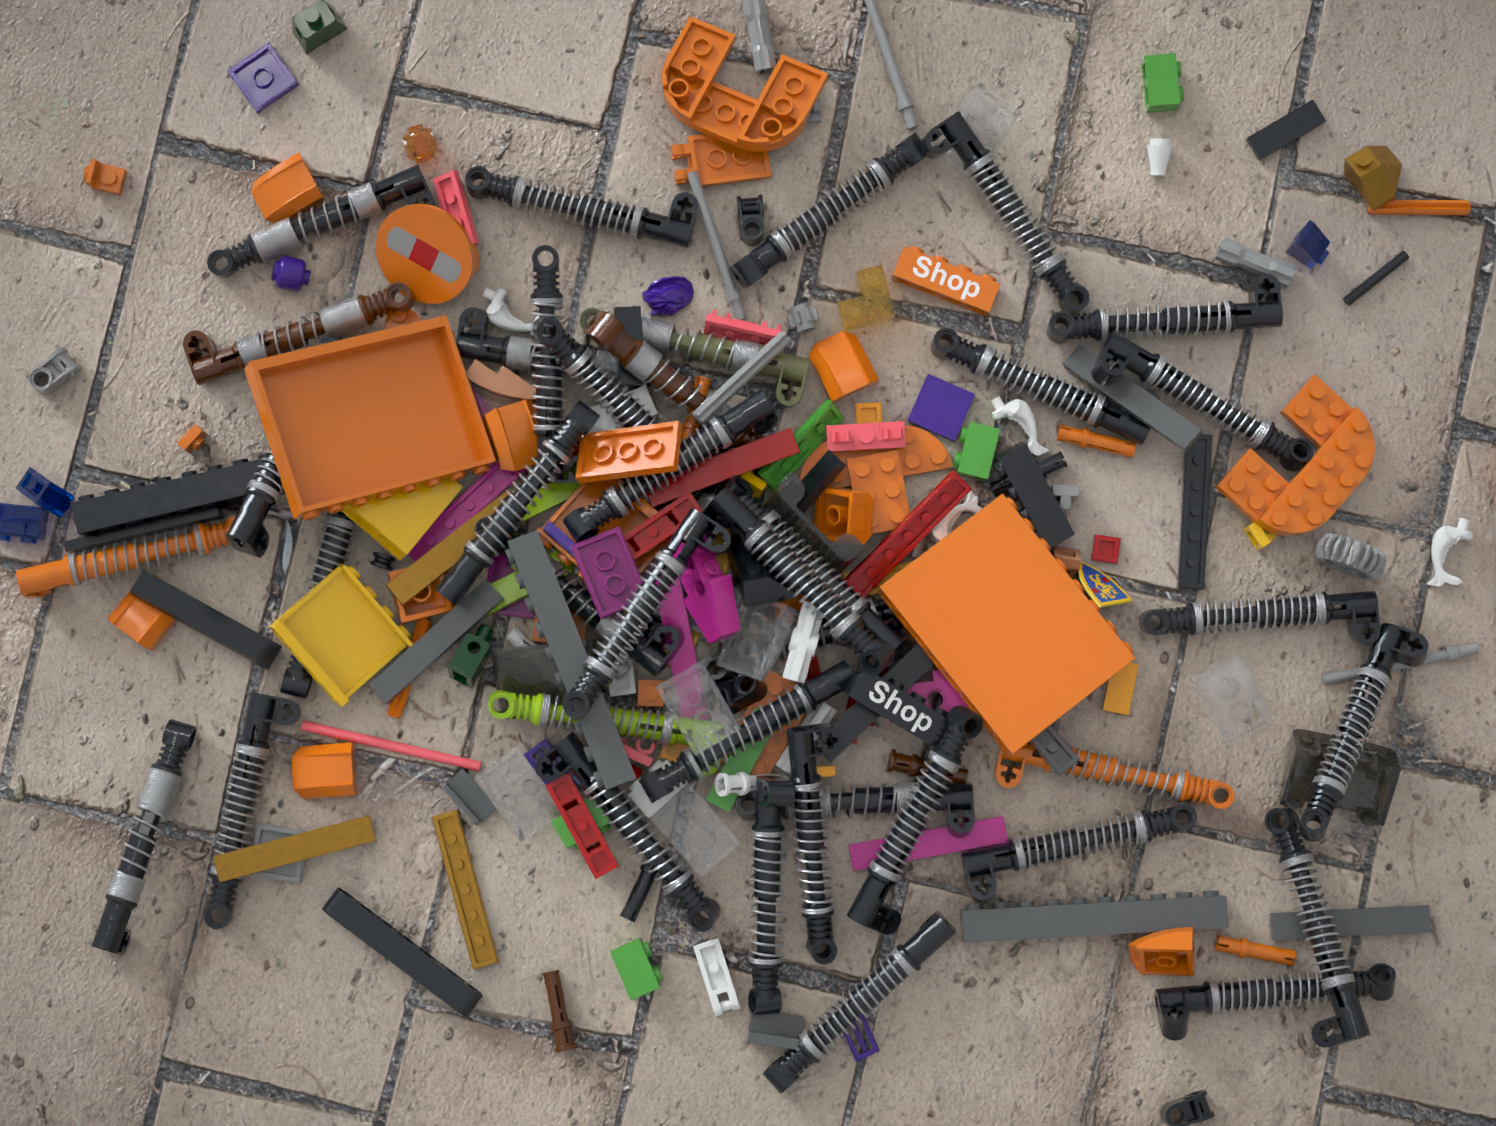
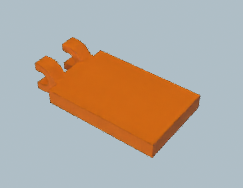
M707 134L688 136V144L671 145V159L678 160L686 157L688 169L675 170V185L689 183L687 173L697 171L702 187L771 178L768 151L753 152L743 150Z

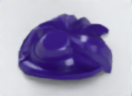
M678 276L658 279L651 283L646 291L642 292L644 302H647L652 309L649 315H658L660 317L675 315L677 311L690 304L694 295L692 283L685 277Z

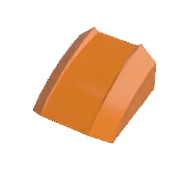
M300 153L291 156L259 177L254 182L251 191L264 218L274 224L275 222H280V220L282 221V219H287V217L294 219L298 217L299 212L305 213L312 206L317 207L323 201H326Z
M846 331L836 333L815 343L809 354L810 361L826 395L833 404L841 401L842 398L866 387L874 386L879 382L855 334Z
M524 399L513 404L495 408L486 413L482 419L501 470L518 471L524 469L525 465L533 466L536 464L531 459V457L537 458V437L533 434V425L536 424V418L533 415L536 414V408L532 406L534 401L531 399Z
M827 487L815 502L813 538L845 545H864L872 535V510L875 502L870 494L863 491Z
M407 568L389 572V582ZM447 572L403 606L392 594L400 625L450 612L456 606L435 590Z
M129 593L107 618L113 625L151 651H154L177 621Z
M355 743L300 746L291 757L293 789L302 799L358 795L355 774Z
M1180 927L1154 932L1128 944L1130 960L1142 975L1194 976L1195 943L1193 927Z

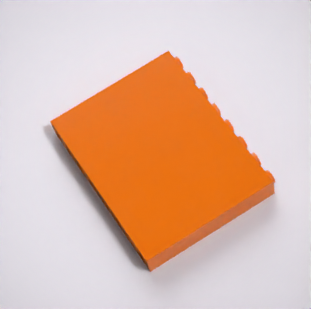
M446 315L253 360L244 368L294 519L303 517L304 521L318 517L319 513L324 511L334 514L344 510L343 506L353 504L354 508L368 504V500L378 498V501L393 497V493L402 491V494H409L418 490V486L435 487L442 483L441 480L449 478L451 482L465 478V474L474 472V475H480L488 472L489 467L496 462Z
M1002 493L882 584L877 593L968 708L982 717L984 728L1009 758L1130 664L1135 657L1132 647L1126 641L1122 642L1117 636L1115 626L1109 620L1105 621L1100 615L1098 605L1093 600H1088L1083 594L1084 589L1076 579L1072 580L1066 573L1067 568L1060 559H1055L1049 552L1051 548L1043 538L1039 539L1033 532L1034 527L1027 518L1020 516L1015 502L1009 497L1006 498Z

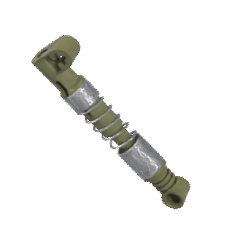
M596 308L584 310L579 321L583 330L586 329L587 319L590 316L606 311ZM641 316L643 341L661 355L667 356L670 348H672V357L675 356L677 349L685 351V360L689 358L691 352V358L698 359V363H701L703 360L711 362V366H714L716 363L724 365L725 370L731 367V371L737 372L764 347L763 344H755V342L737 339L736 342L728 340L727 336L718 338L715 337L714 333L705 335L702 334L701 330H698L694 337L689 336L687 326L684 327L681 334L676 333L674 323L657 321V319L654 320ZM780 352L771 360L776 362L777 366L767 364L755 376L763 374L779 378L776 389L778 402L784 407H794L802 398L810 359ZM782 379L802 383L801 388L793 386V393L796 394V397H791L790 401L785 400V395L781 394L782 391H787L788 385L781 383Z

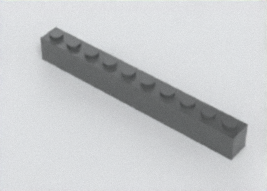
M535 530L507 541L509 549H506L505 553L510 565L515 563L519 573L514 575L519 588H525L528 598L524 599L529 613L535 612L538 620L534 624L539 638L544 637L548 647L544 648L549 663H555L558 672L554 673L558 687H564L568 694L572 687H577L575 682L581 681L578 677L580 675L584 676L582 673L584 670L583 664L588 655L539 532ZM597 692L598 698H593L595 702L584 718L577 719V722L573 724L578 737L584 736L587 746L583 749L588 762L594 761L597 771L593 775L598 787L604 786L605 791L635 780L636 776L602 692ZM574 698L569 702V709L572 712L574 711V713L580 712L584 707V702L579 698Z
M1218 890L1202 891L1203 896L1192 897V892L1176 893V898H1166V893L1150 894V899L1140 900V895H1124V901H1113V896L1097 897L1098 902L1088 903L1087 898H1071L1070 904H1061L1060 899L1045 900V905H1034V901H1018L1019 906L1008 907V902L992 903V908H982L981 904H966V909L960 910L961 940L966 943L1146 933L1180 927H1193V930L1229 928L1227 898L1224 895H1219Z

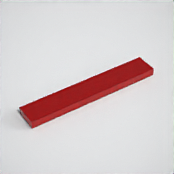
M788 428L713 456L712 459H705V463L699 462L697 464L698 468H690V473L684 472L683 478L678 476L676 482L668 478L669 487L665 486L662 482L660 484L663 489L662 492L656 487L653 488L655 497L649 492L647 494L652 507L655 508L680 498L688 491L691 494L730 480L735 475L740 476L799 454L800 450L792 429Z
M952 470L843 581L848 580L847 586H854L853 591L855 593L860 592L859 597L864 596L865 598L972 488Z

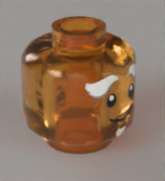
M422 124L407 128L409 133L402 137L407 158L415 160L416 164L436 158L435 154L439 151V146L433 129L423 128Z

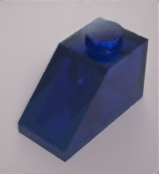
M1309 220L1300 229L1285 252L1311 269L1317 263L1321 265L1329 254L1326 248L1330 241L1317 225Z
M29 467L16 486L18 491L34 503L59 518L69 509L74 495Z

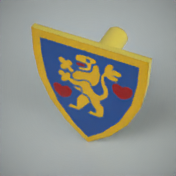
M1081 561L1080 569L1078 570L1081 585L1098 607H1108L1133 601L1114 580L1095 567Z

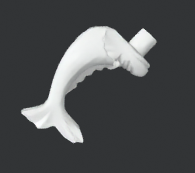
M486 288L482 297L491 301L487 309V316L493 325L511 332H533V325L530 323L525 324L516 317H513L512 314H509L507 305L504 302L506 296L505 289L498 288L497 292Z
M1000 396L991 400L995 411L991 413L992 418L1000 420L1006 417L1009 420L1017 421L1029 437L1027 446L1033 455L1040 456L1049 451V449L1039 445L1037 441L1036 421L1029 405L1025 401L1015 399L1004 404Z
M970 491L966 496L965 503L955 506L929 532V539L938 543L952 531L951 527L962 512H968L972 515L979 512L982 508L977 505L978 497Z
M1459 518L1457 528L1442 526L1435 531L1431 545V557L1435 573L1433 578L1426 584L1440 587L1444 583L1450 585L1462 583L1458 577L1446 573L1442 566L1447 552L1453 544H1457L1458 541H1470L1473 539V532L1467 531L1470 520Z

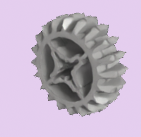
M1336 533L1322 534L1321 539L1318 540L1315 556L1320 562L1349 576L1373 581L1379 580L1384 572L1386 556L1376 548L1361 541Z

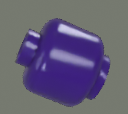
M282 256L279 261L275 260L271 280H274L276 287L280 289L299 292L303 285L308 286L311 270H306V262L302 259Z

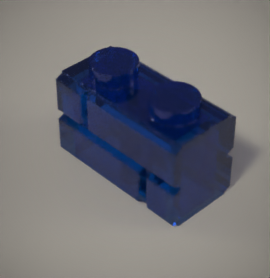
M0 503V541L10 542L11 537L21 538L20 543L36 544L37 540L45 541L49 516L48 509Z

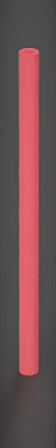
M303 720L301 730L478 772L481 769L482 762L305 720Z

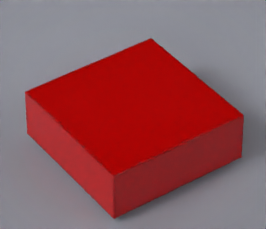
M1095 534L1091 561L1118 564L1121 538Z

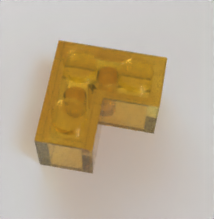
M882 265L858 270L856 272V281L860 297L840 301L837 305L842 329L846 332L892 321L895 316Z

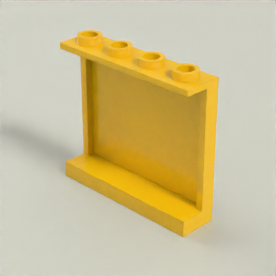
M449 478L441 480L442 483L435 487L418 486V490L409 494H402V491L393 493V497L386 500L378 501V498L368 500V504L354 508L353 504L343 506L344 510L342 512L400 561L411 551L463 486L459 484V481L451 482Z
M342 564L268 626L334 703L340 707H343L350 701L348 697L406 646L411 647L413 645L409 640L411 635L402 625L397 626L392 620L394 615L385 605L381 607L375 600L378 597L368 585L364 587L358 580L361 577L351 565L347 567Z

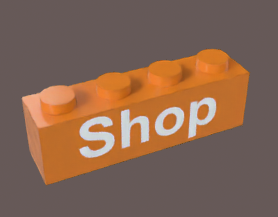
M904 246L891 279L985 317H988L1000 287V283L996 282L997 279L990 275L982 274V276L972 273V269L959 264L956 267L948 264V260L944 257L925 255L924 250L916 246H910L909 248Z

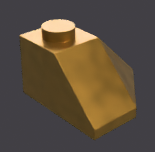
M1366 146L1345 158L1344 176L1371 210L1375 211L1395 199L1402 164L1388 146Z

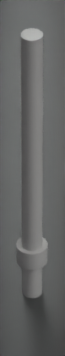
M864 0L898 98L896 103L899 112L903 113L908 130H913L918 127L912 110L914 105L911 97L906 93L876 1Z
M697 171L687 173V176L698 202V208L727 290L725 292L727 301L731 302L736 319H745L747 317L740 300L742 298L739 287L736 288Z
M1477 643L1461 647L1456 645L1444 647V650L1427 653L1426 660L1421 665L1444 660L1447 662L1457 661L1459 657L1479 654V648ZM1395 661L1391 671L1410 668L1411 666ZM1378 663V664H1377V666H1376V669H1377V670H1379V668H1380V666H1381V663ZM1360 667L1323 674V683L1326 685L1356 679V674Z

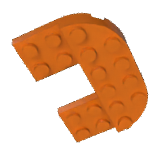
M690 16L667 56L662 70L664 98L671 113L686 126L747 151H772L784 147L795 140L806 127V120L828 80V73L782 54L758 100L714 82L736 41V35Z
M1316 374L1308 379L1280 412L1285 419L1318 448L1311 460L1288 483L1250 448L1215 486L1221 494L1253 523L1255 522L1263 530L1279 536L1301 535L1323 525L1365 478L1374 459V435L1365 415L1358 407L1353 409Z

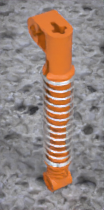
M236 516L225 519V524H222V521H219L217 526L215 523H212V527L209 524L196 523L193 525L192 531L186 525L185 534H181L179 529L175 528L173 537L166 530L164 532V539H161L159 534L155 533L154 541L151 542L149 537L145 535L144 544H141L137 538L132 543L125 540L123 545L120 546L115 542L111 548L104 545L103 550L94 548L91 553L84 550L82 555H77L74 552L65 555L62 560L16 570L20 592L26 599L39 598L51 594L52 588L68 584L72 587L80 586L81 581H85L88 584L89 579L95 578L98 581V577L105 575L108 579L109 574L116 573L119 576V572L126 571L129 574V570L135 568L139 571L140 563L145 562L146 567L149 569V561L155 560L157 566H160V558L165 557L167 563L170 564L169 556L176 555L177 561L180 562L181 553H186L188 559H190V551L196 550L199 557L200 555L209 554L211 550L215 549L216 545L218 548H221V544H224V547L228 546L227 543L229 541L226 535Z
M1029 742L1009 758L999 747L994 776L997 782L1005 788H1012L1020 783L1025 764L1043 768L1047 773L1053 774L1055 772L1041 756L1033 754V751L1036 750ZM1078 746V749L1071 748L1080 758L1081 765L1076 762L1064 772L1067 778L1075 775L1077 780L1084 777L1087 782H1090L1093 779L1096 780L1097 784L1106 782L1107 787L1115 783L1117 789H1120L1125 782L1127 791H1130L1135 784L1137 793H1141L1145 787L1148 796L1155 789L1158 798L1162 797L1165 792L1168 800L1172 799L1175 802H1182L1190 799L1191 802H1195L1197 799V803L1201 804L1203 801L1204 805L1213 806L1218 809L1228 808L1235 799L1232 787L1221 780L1208 779L1207 781V778L1204 777L1200 780V776H1196L1194 779V775H1191L1188 770L1181 768L1176 774L1171 776V766L1168 768V773L1163 774L1160 773L1161 764H1159L1157 772L1150 771L1151 761L1148 763L1147 770L1140 769L1141 759L1138 761L1137 768L1131 767V757H1129L1127 765L1120 764L1121 755L1118 758L1111 757V753L1106 756L1102 755L1100 750L1097 754L1091 752L1090 748L1088 751L1080 750L1081 746ZM1001 759L1020 763L1019 767L1011 765V771L1014 773V776H1009L1008 780H1005V777L1001 774L1002 771H1007L1008 768L1006 764L1001 763ZM1128 782L1132 783V784H1131V787H1130L1129 789H1128ZM1138 784H1139V785H1142V787H1141V789H1140L1139 791H1138ZM1148 787H1152L1150 793H1148ZM1218 788H1224L1226 791L1225 798L1221 801H1215L1213 797L1214 791ZM1158 789L1162 790L1160 795H1158Z

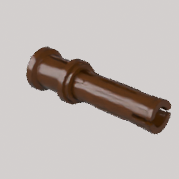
M891 749L887 772L894 770L908 773L909 777L916 776V774L924 776L920 769L923 767L929 770V768L924 763L927 760L920 759L918 754L910 756L897 753L896 749ZM959 768L956 775L948 772L946 777L951 779L953 783L965 784L968 769Z
M559 970L542 973L553 1022L550 1023L551 1026L549 1027L554 1034L555 1053L578 1048L577 1044L574 1043L571 1029L573 1021L571 1022V1019L568 1020Z

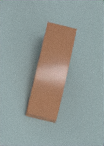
M475 359L466 371L469 382L482 390L514 401L531 399L536 403V398L532 396L536 393V388L504 366L496 374Z

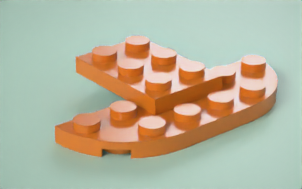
M905 425L906 448L832 452L846 466L828 487L841 489L851 487L852 490L868 492L875 502L872 510V535L892 531L910 513L903 477L953 468L946 448L929 432L914 426ZM827 441L820 444L807 458L801 471L799 483L827 452Z

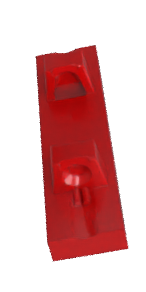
M690 491L624 535L634 562L673 536L691 508L701 513L703 512Z
M570 773L545 785L594 878L597 879L619 867Z

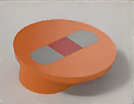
M411 204L401 207L389 214L379 228L376 238V255L384 276L390 284L393 282L406 284L413 290L416 298L415 301L438 304L453 299L465 288L468 281L479 270L480 256L478 250L470 241L465 229L451 214L436 206ZM400 291L401 294L406 296L405 291Z

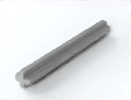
M784 331L779 332L693 412L694 418L699 423H705L791 342L787 333Z

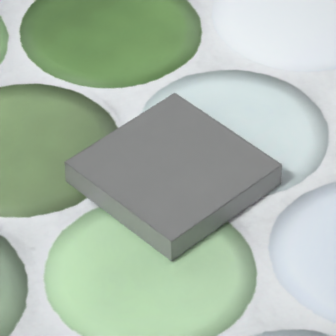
M257 823L253 846L307 831ZM305 860L253 873L248 876L302 883Z

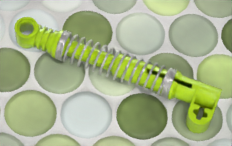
M496 690L490 694L487 700L488 709L495 718L513 719V716H515V720H519L522 717V721H526V718H528V722H532L534 726L544 728L547 726L548 729L551 728L555 720V728L557 730L563 722L565 731L568 730L570 723H572V731H576L573 723L577 722V719L569 718L565 714L563 705H558L559 696L556 697L555 704H552L550 694L539 693L530 699L529 695H525V698H523V694H519L516 697V693ZM498 698L508 700V707L503 711H498L493 706L494 701ZM607 703L619 735H622L623 739L630 736L632 741L637 737L640 742L647 739L649 743L655 740L657 744L660 743L661 745L672 746L675 743L693 745L692 750L696 752L698 751L697 742L702 747L708 745L705 739L706 736L713 742L717 739L715 731L720 736L725 734L723 728L725 724L682 718L677 713L667 711L664 715L660 714L659 710L656 714L651 713V709L648 712H643V708L640 711H635L634 706L632 710L626 709V706L623 709L618 708L617 704L614 708L609 707V703ZM673 728L690 730V733L673 731ZM710 764V774L706 773L704 770L702 774L711 775L715 773L718 768H716L713 764Z

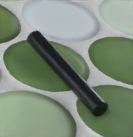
M1401 251L1343 298L1344 302L1348 306L1352 305L1409 259L1408 254L1405 251Z

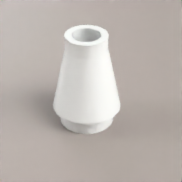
M1150 139V144L1147 145L1150 176H1166V169L1173 147L1170 146V139Z

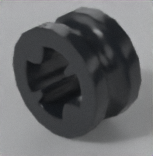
M373 552L375 558L373 561H370V565L389 571L393 570L391 564L396 561V558Z

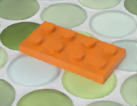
M679 421L591 432L585 437L581 435L583 440L580 442L575 478L580 484L678 471L683 426Z
M770 670L764 680L767 685L765 697L749 705L743 716L751 715L750 710L754 711L756 707L759 708V705H762V707L769 705L768 699L774 702L778 699L777 694L781 697L786 695V689L791 692L795 684ZM804 714L800 715V721L793 719L791 726L783 725L782 732L778 730L773 732V737H769L749 775L771 773L788 744L787 729L798 727ZM742 719L740 720L738 726L743 724ZM720 759V762L725 765V762Z

